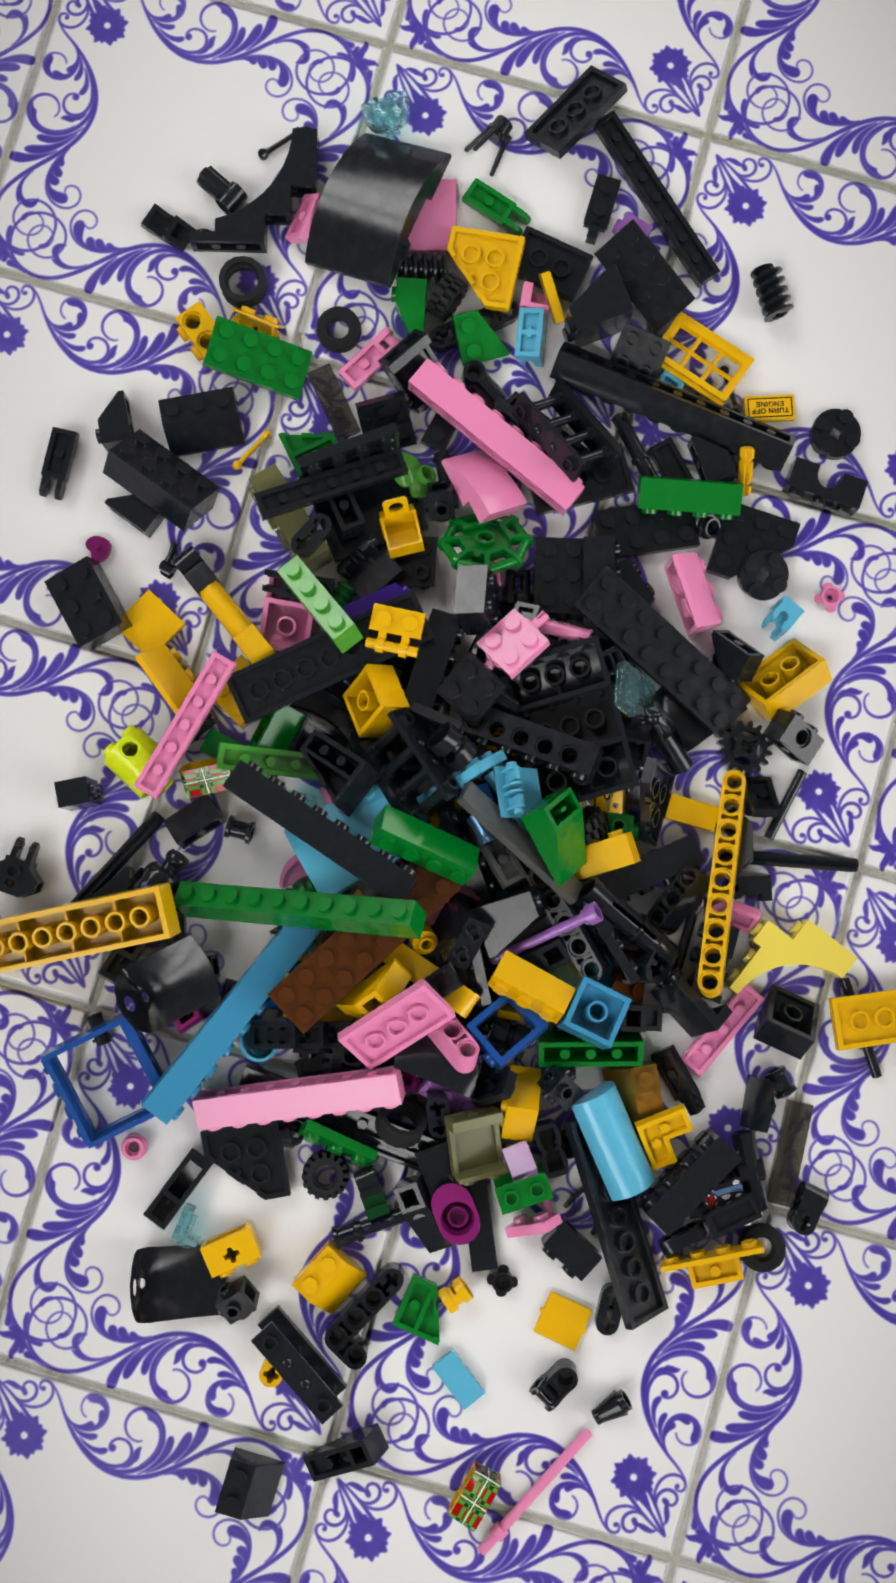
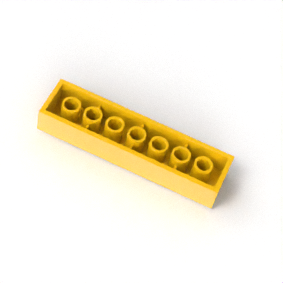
M170 882L0 918V973L168 939L181 933Z

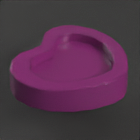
M93 536L86 541V547L91 551L93 559L101 563L109 557L112 550V544L109 540L101 536Z

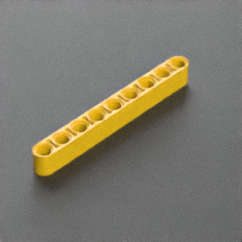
M738 770L728 771L722 780L697 979L701 994L707 998L718 997L722 992L747 792L746 777ZM733 781L741 783L740 787L734 789L728 785ZM729 805H735L738 807V810L730 813L725 808ZM726 829H732L736 832L731 837L722 835ZM724 853L733 856L728 862L721 861L719 857ZM720 878H727L730 882L727 886L720 887L716 884V881ZM716 903H724L727 906L722 912H716L712 909ZM713 928H721L724 931L722 936L717 938L709 934ZM711 953H717L721 958L717 963H709L706 960L707 956ZM715 979L718 984L714 989L708 990L703 987L705 980Z

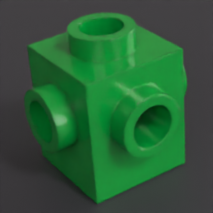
M625 810L622 814L609 812L608 818H605L608 830L605 833L604 840L608 839L607 833L619 830L622 826H624L622 829L623 833L632 831L633 838H639L640 824L637 823L638 819L632 816L631 811Z

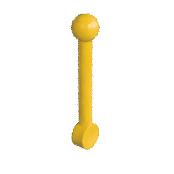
M268 429L265 430L257 442L239 460L233 462V468L240 470L245 460L272 433Z

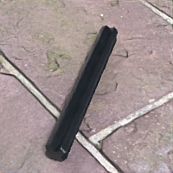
M156 811L152 812L70 903L89 899L109 882L161 826L163 820H165L163 816Z
M754 851V860L750 865L857 872L859 861L856 858Z

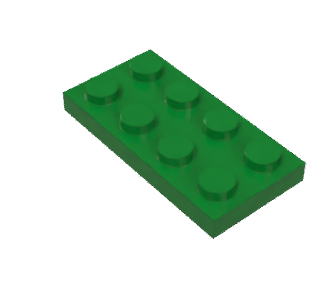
M217 316L202 366L298 401L313 352Z

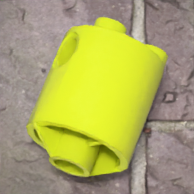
M130 725L123 731V737L116 744L112 742L104 749L103 754L106 756L104 764L140 799H144L149 795L134 787V784L158 744L140 727L136 728L134 725ZM130 753H136L133 756H127ZM172 778L168 781L161 795L173 784L174 780Z

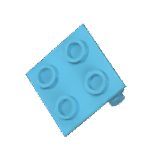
M516 761L507 762L506 767L493 766L501 818H520L542 800L537 768H522L517 766Z

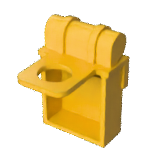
M405 496L385 500L382 503L383 511H379V521L390 559L425 551L417 512L414 509L413 503L408 504L407 497ZM394 503L402 504L399 507L389 509V507Z

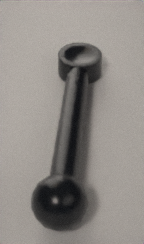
M292 133L268 149H260L258 151L259 158L266 160L268 154L292 139Z
M722 366L720 368V370L724 371L725 373H729V368L727 366ZM724 378L725 384L727 385L729 380ZM733 391L730 395L733 404L732 410L741 413L742 407L738 405Z

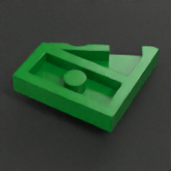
M413 1273L394 1316L392 1325L436 1345L440 1342L437 1283Z

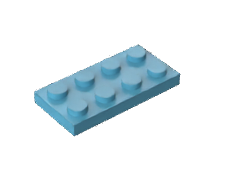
M490 750L480 757L474 758L462 770L452 773V776L457 779L459 786L463 789L467 783L475 781L491 770L493 766H497L506 760L507 756L503 750L494 754ZM433 786L428 790L429 792L417 797L416 799L419 804L434 793L437 787ZM443 798V799H442L440 802H438L435 806H437L439 803H441V802L444 801L445 799Z

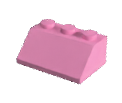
M696 552L672 555L664 566V570L687 636L691 637L717 628L721 624L722 613L719 606L714 604L712 598L714 590L711 583L706 581L704 575L706 568L702 558L699 559Z

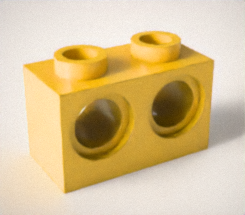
M198 301L175 317L179 326L176 328V331L184 342L189 340L193 346L190 348L191 352L200 361L204 360L207 349L203 348V346L210 340L215 321L201 302ZM192 323H200L195 329L189 328Z

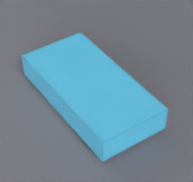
M453 1348L432 1364L434 1371L464 1410L485 1394L483 1387Z

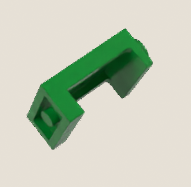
M540 1161L535 1162L538 1174L513 1182L509 1171V1173L502 1174L500 1178L493 1179L502 1215L554 1198Z

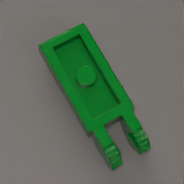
M475 178L462 197L463 203L498 226L504 227L507 232L513 235L521 236L523 230L518 224L509 219L511 215L524 225H528L532 220L524 210L516 206L515 202L478 178Z

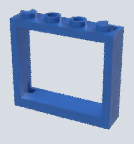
M122 1013L45 1050L40 1057L41 1063L44 1066V1073L46 1075L49 1074L54 1082L52 1086L55 1094L59 1098L62 1097L66 1105L64 1109L67 1117L70 1120H74L77 1126L78 1137L82 1138L89 1149L155 1117L145 1108H141L96 1130L57 1055L120 1025L153 1088L164 1073L142 1031L132 1026Z

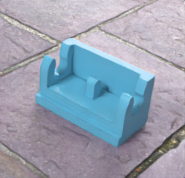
M520 308L514 356L518 358L521 365L525 366L526 361H532L536 367H543L548 318L544 308Z
M784 595L770 608L772 611L763 620L762 628H765L770 621L776 624V629L770 635V638L775 642L788 632L805 611Z

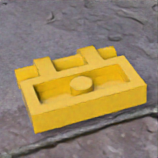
M374 603L369 629L379 633L377 639L367 637L365 647L375 649V652L378 653L386 651L398 654V657L402 658L407 656L417 658L419 648L409 646L410 639L421 640L426 614ZM387 635L402 636L400 644L386 641Z

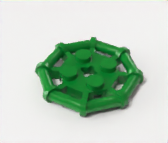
M475 513L461 518L456 517L449 521V526L443 537L438 540V548L445 553L453 569L457 570L458 566L488 564L492 573L512 567L519 568L523 565V558L528 548L533 545V537L527 534L519 523V518L515 515L500 517L481 524ZM462 532V535L460 533L459 536H455L456 533ZM512 545H518L516 551L510 549ZM453 547H460L462 551L457 554ZM503 557L505 558L503 560L490 564V561L497 560Z

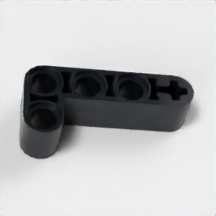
M389 1262L384 1265L327 1326L324 1338L325 1344L350 1369H360L367 1360L368 1345L358 1333L403 1285L404 1269L397 1262ZM388 1273H389L390 1275H394V1274L396 1273V1274H397V1280H395V1279L392 1278V1279L387 1283V1286H386V1288H385V1287H384V1284L387 1282ZM371 1291H377L381 1298L378 1301H371L367 1294ZM357 1310L361 1312L363 1317L360 1320H353L350 1318L349 1313ZM333 1330H340L344 1337L334 1339L330 1333ZM359 1349L363 1355L359 1358H353L349 1351Z

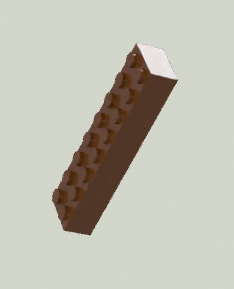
M412 862L407 865L416 871L414 877L419 881L406 900L417 901L427 914L426 921L456 894L461 887L458 883L430 872ZM379 892L374 896V897L386 898L385 896H383V895L380 894ZM336 931L267 995L304 1034L407 938Z

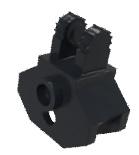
M19 836L14 843L10 855H6L5 859L0 861V891L15 897L25 898L40 893L44 881L36 870L38 864L35 863L40 844L34 842L29 848L26 859L20 858L26 840Z

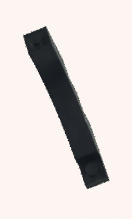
M308 126L293 128L288 155L272 184L245 207L228 215L215 218V231L203 228L197 231H190L189 241L193 252L267 253L268 225L290 226L293 220V197L303 198L304 194L318 193V130Z

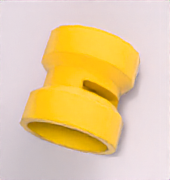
M461 1276L456 1277L449 1287L444 1286L438 1290L439 1297L451 1314L459 1310V1306L463 1302L468 1303L474 1299L471 1290Z

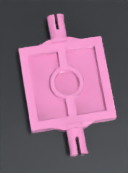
M515 608L512 609L476 642L477 646L488 658L485 665L491 670L497 668L503 671L511 679L516 677L550 645L549 640L538 629L550 619L549 616L542 610L531 621L523 617Z

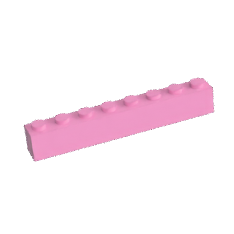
M427 358L409 379L408 390L564 516L582 494L585 488L583 481L578 477L577 481L572 483L552 458L543 453L544 450L535 441L530 442L526 439L520 428L515 425L510 426L504 421L505 418L496 409L491 410L485 405L482 397L476 393L471 394L465 389L466 386L457 377L452 378L446 373V369L439 362L435 361L433 363Z
M391 1065L376 1067L372 1070L361 1069L200 1090L192 1100L198 1130L208 1129V1131H217L228 1126L242 1128L252 1123L266 1125L276 1120L290 1122L299 1117L308 1116L309 1119H315L323 1114L333 1113V1115L339 1116L346 1114L348 1111L355 1110L368 1112L379 1107L393 1109L402 1105L405 1089L401 1070Z

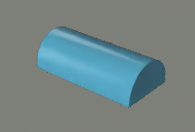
M604 1081L578 1099L571 1108L611 1200L619 1201L631 1198L647 1190L653 1185L656 1178L613 1081Z

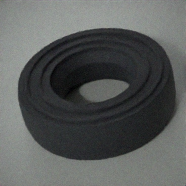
M341 306L331 307L324 311L318 319L317 336L320 343L327 350L334 353H345L352 350L359 342L361 324L352 310ZM341 321L347 324L349 331L345 337L335 338L330 334L329 329L334 322Z
M755 1223L745 1228L739 1237L738 1245L741 1244V1241L751 1238H766L771 1243V1252L766 1257L761 1258L755 1255L740 1257L746 1266L757 1272H770L779 1267L786 1254V1245L781 1233L773 1226L765 1223Z

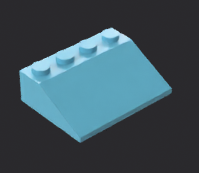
M375 783L350 817L335 806L333 802L322 809L328 812L326 818L332 822L339 819L350 827L348 832L353 836L357 837L358 834H361L370 840L374 819L386 804L391 805L377 783ZM286 829L283 830L317 892L341 894L361 882L360 879ZM373 844L370 845L377 852L381 849ZM388 852L389 854L394 856V859L392 860L393 863L401 859V857Z

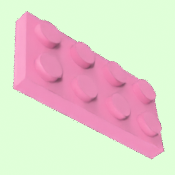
M421 979L337 1033L338 1041L368 1069L372 1070L456 1017L455 1010L424 979Z

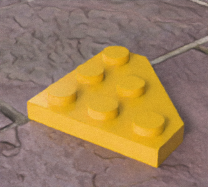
M452 226L447 247L449 256L485 309L510 313L526 242L525 237Z

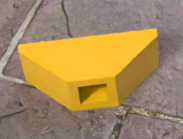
M393 958L356 985L336 1006L351 1020L357 1021L401 993L412 978V974L398 960Z

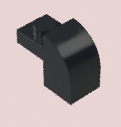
M630 1003L619 1031L662 1032L663 1006Z

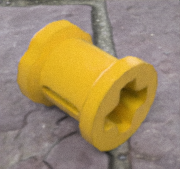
M265 1359L259 1372V1378L264 1386L273 1388L279 1385L283 1378L276 1370L275 1375L270 1374V1368L273 1366Z

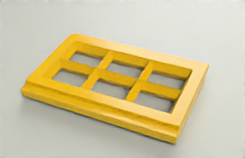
M683 312L678 314L662 336V338L672 342L673 345L686 352V355L679 364L666 356L660 369L668 371L684 382L687 387L707 400L722 406L755 361L753 357ZM680 328L697 338L690 349L673 339ZM701 342L719 352L711 363L694 353ZM691 356L708 367L701 378L683 367ZM722 356L740 366L732 377L716 367ZM712 370L729 380L722 392L705 381Z

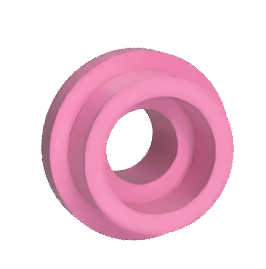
M136 1133L128 1135L121 1144V1151L129 1160L141 1159L148 1149L146 1139ZM132 1142L139 1144L138 1151L132 1150Z

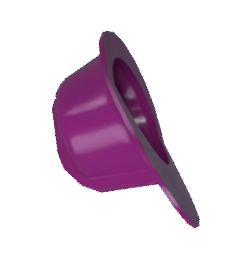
M456 1183L444 1184L437 1188L432 1195L431 1208L442 1236L452 1244H468L475 1239L481 1225L471 1194L465 1187Z

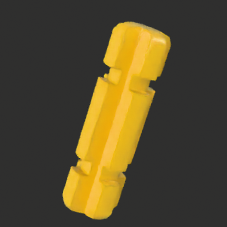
M742 446L740 448L739 457H741V460H739L737 480L744 485L743 496L751 494L752 485L750 483L752 482L754 466L752 459H754L755 454L752 446Z

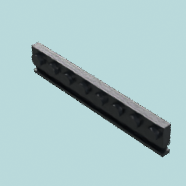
M247 1063L239 1085L288 1078ZM355 1110L348 1111L346 1114L339 1116L331 1113L310 1119L379 1151L378 1156L420 1172L421 1170L414 1154L416 1151L436 1145L440 1141V1139L434 1138L430 1133L424 1131L420 1141L413 1147L403 1149L388 1145L378 1136L375 1130V1119L378 1113L374 1111L359 1112ZM308 1116L299 1117L291 1122L301 1125L309 1118ZM387 1117L389 1122L400 1130L409 1131L415 1129L413 1126Z

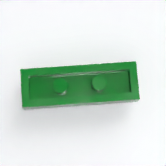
M310 1119L302 1123L298 1134L304 1136L306 1142L314 1145L322 1144L328 1147L327 1150L330 1153L339 1156L342 1154L351 1158L350 1161L359 1166H365L374 1162L379 1152Z

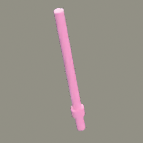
M586 1427L509 1513L490 1528L491 1533L477 1547L483 1556L498 1541L501 1542L509 1534L508 1529L593 1436Z

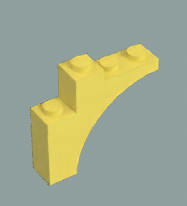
M809 919L797 920L789 929L790 936L769 920H762V922L758 921L756 926L749 931L751 936L748 938V941L755 946L754 949L749 948L741 958L743 963L740 967L731 970L725 987L732 993L738 994L744 986L760 974L777 967L796 964L814 966L832 974L836 978H843L858 958Z

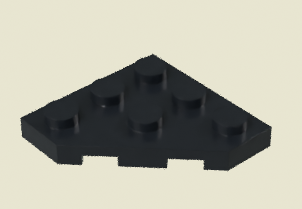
M741 504L740 516L733 515L732 520L722 519L721 528L716 536L706 567V573L729 580L737 576L739 565L741 566L745 557L755 550L765 549L781 554L792 549L800 523Z
M646 757L645 763H642L639 770V778H641L639 836L641 842L656 847L676 775L658 759Z
M279 1120L272 1121L266 1125L252 1123L242 1128L228 1126L217 1131H208L206 1129L200 1132L204 1157L211 1163L221 1167L235 1180L255 1191L262 1199L269 1200L292 1194L284 1147H282L280 1139Z

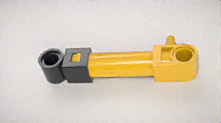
M192 545L171 560L252 664L276 653Z

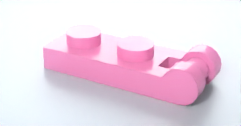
M385 327L338 371V375L357 392L382 368L378 360L396 346L401 339L397 340L393 336V331L389 327ZM387 343L390 347L385 350L381 345Z

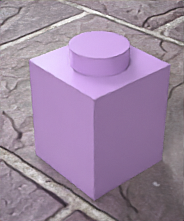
M526 1140L502 1149L513 1182L538 1174L537 1166Z

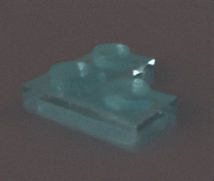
M626 660L617 663L614 705L629 718L638 715L639 704L643 708L654 707L655 685Z

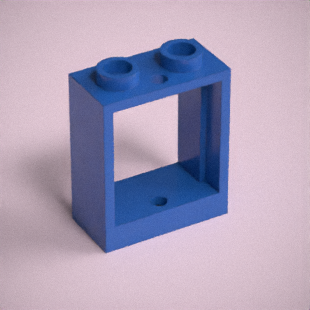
M501 996L466 1025V1030L485 1053L482 1057L491 1068L496 1066L500 1071L545 1033L549 1025L539 1014L530 1009L520 1007L507 996ZM509 1002L532 1031L501 1057L477 1027Z

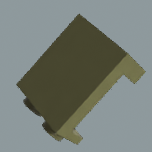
M489 1105L444 1116L451 1174L460 1185L470 1186L478 1180L486 1178L497 1179L502 1174L509 1173L508 1166L503 1161L499 1123H503V1115L496 1106Z

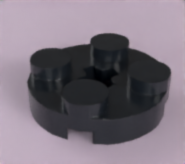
M829 409L822 412L815 419L809 431V441L813 450L818 454L821 453L826 456V459L840 460L847 457L860 443V425L853 413L848 409ZM832 429L840 432L839 440H836L834 436L830 437L829 433L832 432Z
M765 549L755 550L745 557L741 566L739 565L737 570L738 585L745 594L753 599L761 601L770 600L784 592L787 588L788 566L779 553ZM762 568L768 572V577H766L764 582L762 579L757 578Z

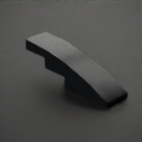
M356 1021L316 1022L304 1034L293 1022L251 1023L249 1028V1049L346 1048L338 1041L337 1033Z

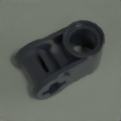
M802 1181L796 1190L794 1200L786 1216L788 1226L804 1236L813 1233L828 1203L829 1193L807 1181ZM798 1219H805L804 1224L797 1223Z
M560 1359L531 1385L529 1392L532 1395H536L545 1404V1409L548 1412L554 1410L562 1399L576 1387L578 1383L576 1365L570 1359ZM566 1370L572 1373L571 1377L567 1379L559 1376L562 1371Z

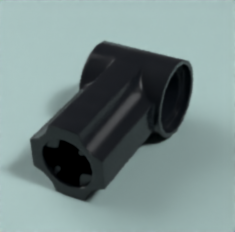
M212 166L205 167L196 180L197 184L215 199L217 205L227 215L237 211L248 199L245 191L236 182H229Z
M470 360L464 365L461 380L466 388L482 397L488 408L491 410L495 409L494 403L499 397L504 399L507 394L485 371L483 363L478 360ZM474 371L478 373L479 378L472 379L467 373Z

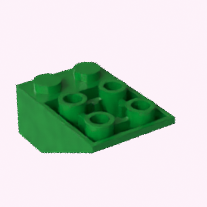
M571 787L547 795L520 817L558 887L562 886L586 864L583 809Z

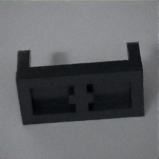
M208 794L199 797L163 820L176 844L183 849L227 822Z

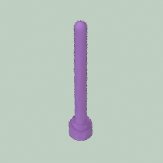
M591 902L583 907L580 914L503 949L495 957L489 958L491 964H498L506 950L517 955L584 923L586 925H595L602 922L603 914L596 902Z

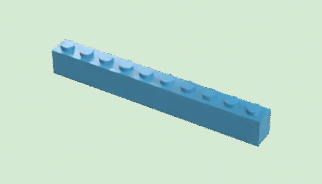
M281 926L145 1096L141 1106L166 1125L171 1119L176 1121L185 1109L182 1106L188 1098L192 1100L200 1091L201 1086L199 1084L204 1077L209 1079L218 1068L216 1062L220 1057L226 1058L235 1046L232 1042L238 1035L242 1037L251 1026V1023H249L251 1018L255 1014L259 1016L268 1005L266 999L269 996L267 994L282 981L288 972L291 973L300 965L301 962L298 959L304 952L308 954L317 943L315 940L320 932L325 933L327 930Z

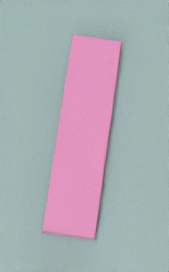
M749 984L744 986L738 994L734 993L725 1003L733 1011L719 1030L699 1035L681 1056L685 1066L698 1077H701L765 998Z

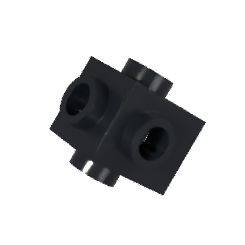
M451 481L426 483L428 497H423L424 511L430 512V520L447 522L450 519L456 518L455 509L460 508L457 493L453 494Z
M555 1064L545 1071L537 1082L544 1090L541 1095L551 1105L557 1102L566 1111L584 1093L574 1082L577 1077L566 1067L561 1070Z
M243 1275L233 1282H226L220 1287L215 1307L222 1317L230 1324H233L240 1319H246L252 1312L256 1311L260 1292Z

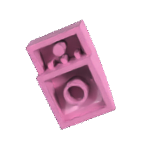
M480 449L441 461L463 506L471 505L480 524L516 513L527 504L522 492L507 471L483 450Z
M269 577L268 584L282 587L283 580L279 577ZM267 592V596L264 599L260 633L274 650L281 651L312 637L315 620L300 601L280 596L281 594Z

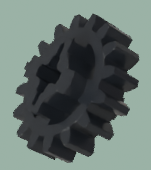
M742 720L737 722V728L730 724L729 732L722 731L724 740L716 742L717 745L722 746V749L716 752L717 755H723L720 764L727 762L729 764L726 769L727 771L733 768L741 772L744 770L746 776L752 774V768L756 773L761 771L759 764L765 766L769 763L765 757L771 756L772 752L767 750V747L773 745L770 741L766 742V737L760 732L762 726L759 725L753 728V721L747 722L746 726H744ZM743 732H748L754 737L745 736ZM730 739H731V742H732L733 744H732L731 751L729 752V750H728V744H729V741H730ZM752 743L746 751L736 754L742 745ZM758 745H760L759 756L756 754ZM741 759L748 765L739 764L734 760Z

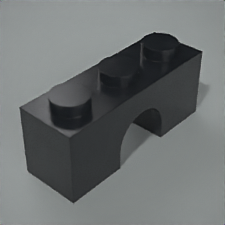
M800 457L795 458L790 465L781 492L787 493L788 497L795 500L804 499L810 501L813 506L818 508L827 507L833 509L840 516H852L859 510L868 481L844 473L837 481L835 488H826L818 480L820 464Z

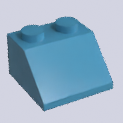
M583 976L556 1027L602 1050L612 1047L632 999Z

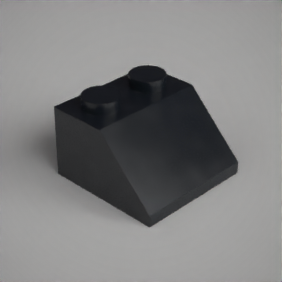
M772 984L756 1019L753 1038L801 1060L815 1042L820 1005Z
M235 1447L215 1512L239 1520L268 1517L285 1462Z

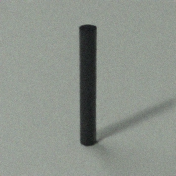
M797 770L779 805V817H773L764 835L767 839L774 840L807 775L805 771Z

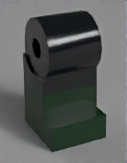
M374 1165L353 1172L368 1221L390 1213L391 1205Z

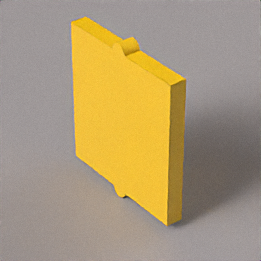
M551 1290L544 1307L540 1308V1316L533 1331L575 1351L582 1334L586 1333L585 1327L593 1311Z

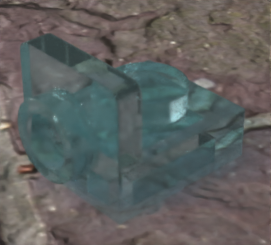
M188 1202L183 1208L171 1237L177 1240L176 1243L184 1248L196 1247L201 1238L187 1231V1229L193 1230L198 1218L194 1214L197 1206Z

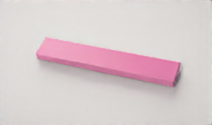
M215 651L212 652L136 780L134 787L158 800L237 667L236 663Z

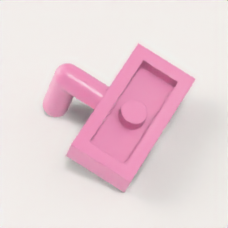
M550 1200L541 1202L543 1211L528 1217V1214H521L513 1218V1223L505 1227L507 1237L513 1238L548 1233L563 1223L560 1213H554Z

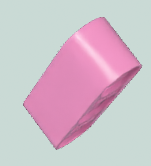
M456 1017L428 1034V1037L455 1070L460 1073H470L475 1069L480 1047Z

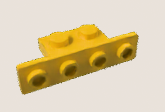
M751 1238L741 1241L740 1245L720 1244L715 1246V1250L704 1251V1249H695L690 1251L689 1255H666L663 1257L664 1260H660L659 1268L661 1273L688 1268L692 1289L744 1280L740 1257L760 1254L765 1251L762 1241H756V1239Z

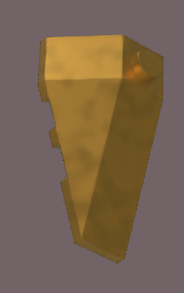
M651 1060L643 1062V1066H618L602 1069L603 1080L615 1083L649 1161L634 1122L664 1111L656 1063Z

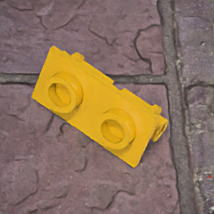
M242 305L241 309H232L238 312L237 316L234 315L231 321L254 329L255 326L258 328L257 331L280 339V333L277 332L278 328L285 329V326L278 324V318L265 314L264 318L255 314L256 310L251 307Z

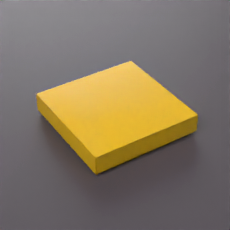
M148 589L126 612L133 626L121 633L143 653L160 645H167L186 624Z

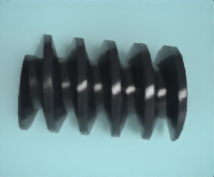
M413 250L411 257H408V254H406L397 277H402L403 275L405 278H412L414 276V278L422 279L424 277V279H427V284H430L432 277H434L435 284L439 285V281L448 274L449 260L444 252L441 259L438 260L436 252H433L431 258L428 259L426 251H423L421 258H418L417 251Z
M772 263L760 265L750 274L751 278L754 279L753 286L757 288L756 295L759 297L758 302L762 307L761 312L765 316V322L778 320L794 308L793 304H785L791 299V295L782 294L788 290L787 285L780 286L786 280L785 276H777L783 269L781 266L774 267Z

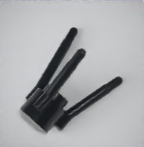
M498 115L464 149L465 152L472 148L474 151H477L489 138L494 143L502 142L489 173L490 176H494L505 148L512 139L509 135L513 129L511 122L505 116Z

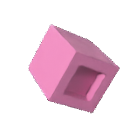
M524 281L519 310L520 308H544L548 318L550 306L547 304L544 293L533 291L534 283Z

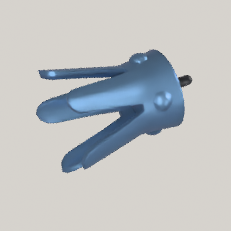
M470 816V819H467V821L477 834L480 846L489 844L491 850H494L492 842L498 839L473 816Z

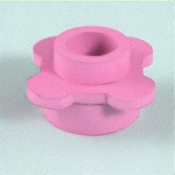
M825 583L823 590L820 594L815 595L814 600L817 604H822L826 607V611L831 613L836 610V605L844 600L845 595L839 588L833 586L832 583Z

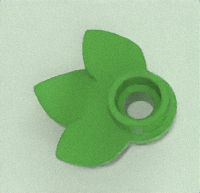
M402 452L409 471L407 475L395 478L394 480L398 485L409 488L412 497L423 498L427 494L426 483L436 480L435 471L429 465H421L415 456Z

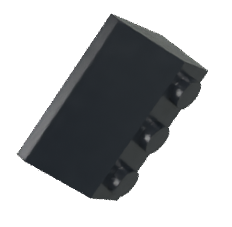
M233 387L158 400L168 447L176 456L181 457L245 445L238 401Z

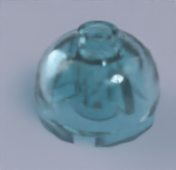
M406 91L389 92L385 94L386 97L378 100L377 97H374L361 105L363 119L366 126L372 132L378 135L386 134V138H393L401 134L400 129L407 125L411 115L410 100Z

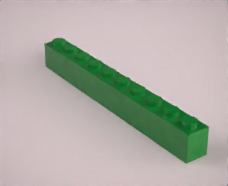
M180 881L174 898L175 907L186 917L421 939L427 915L416 900Z

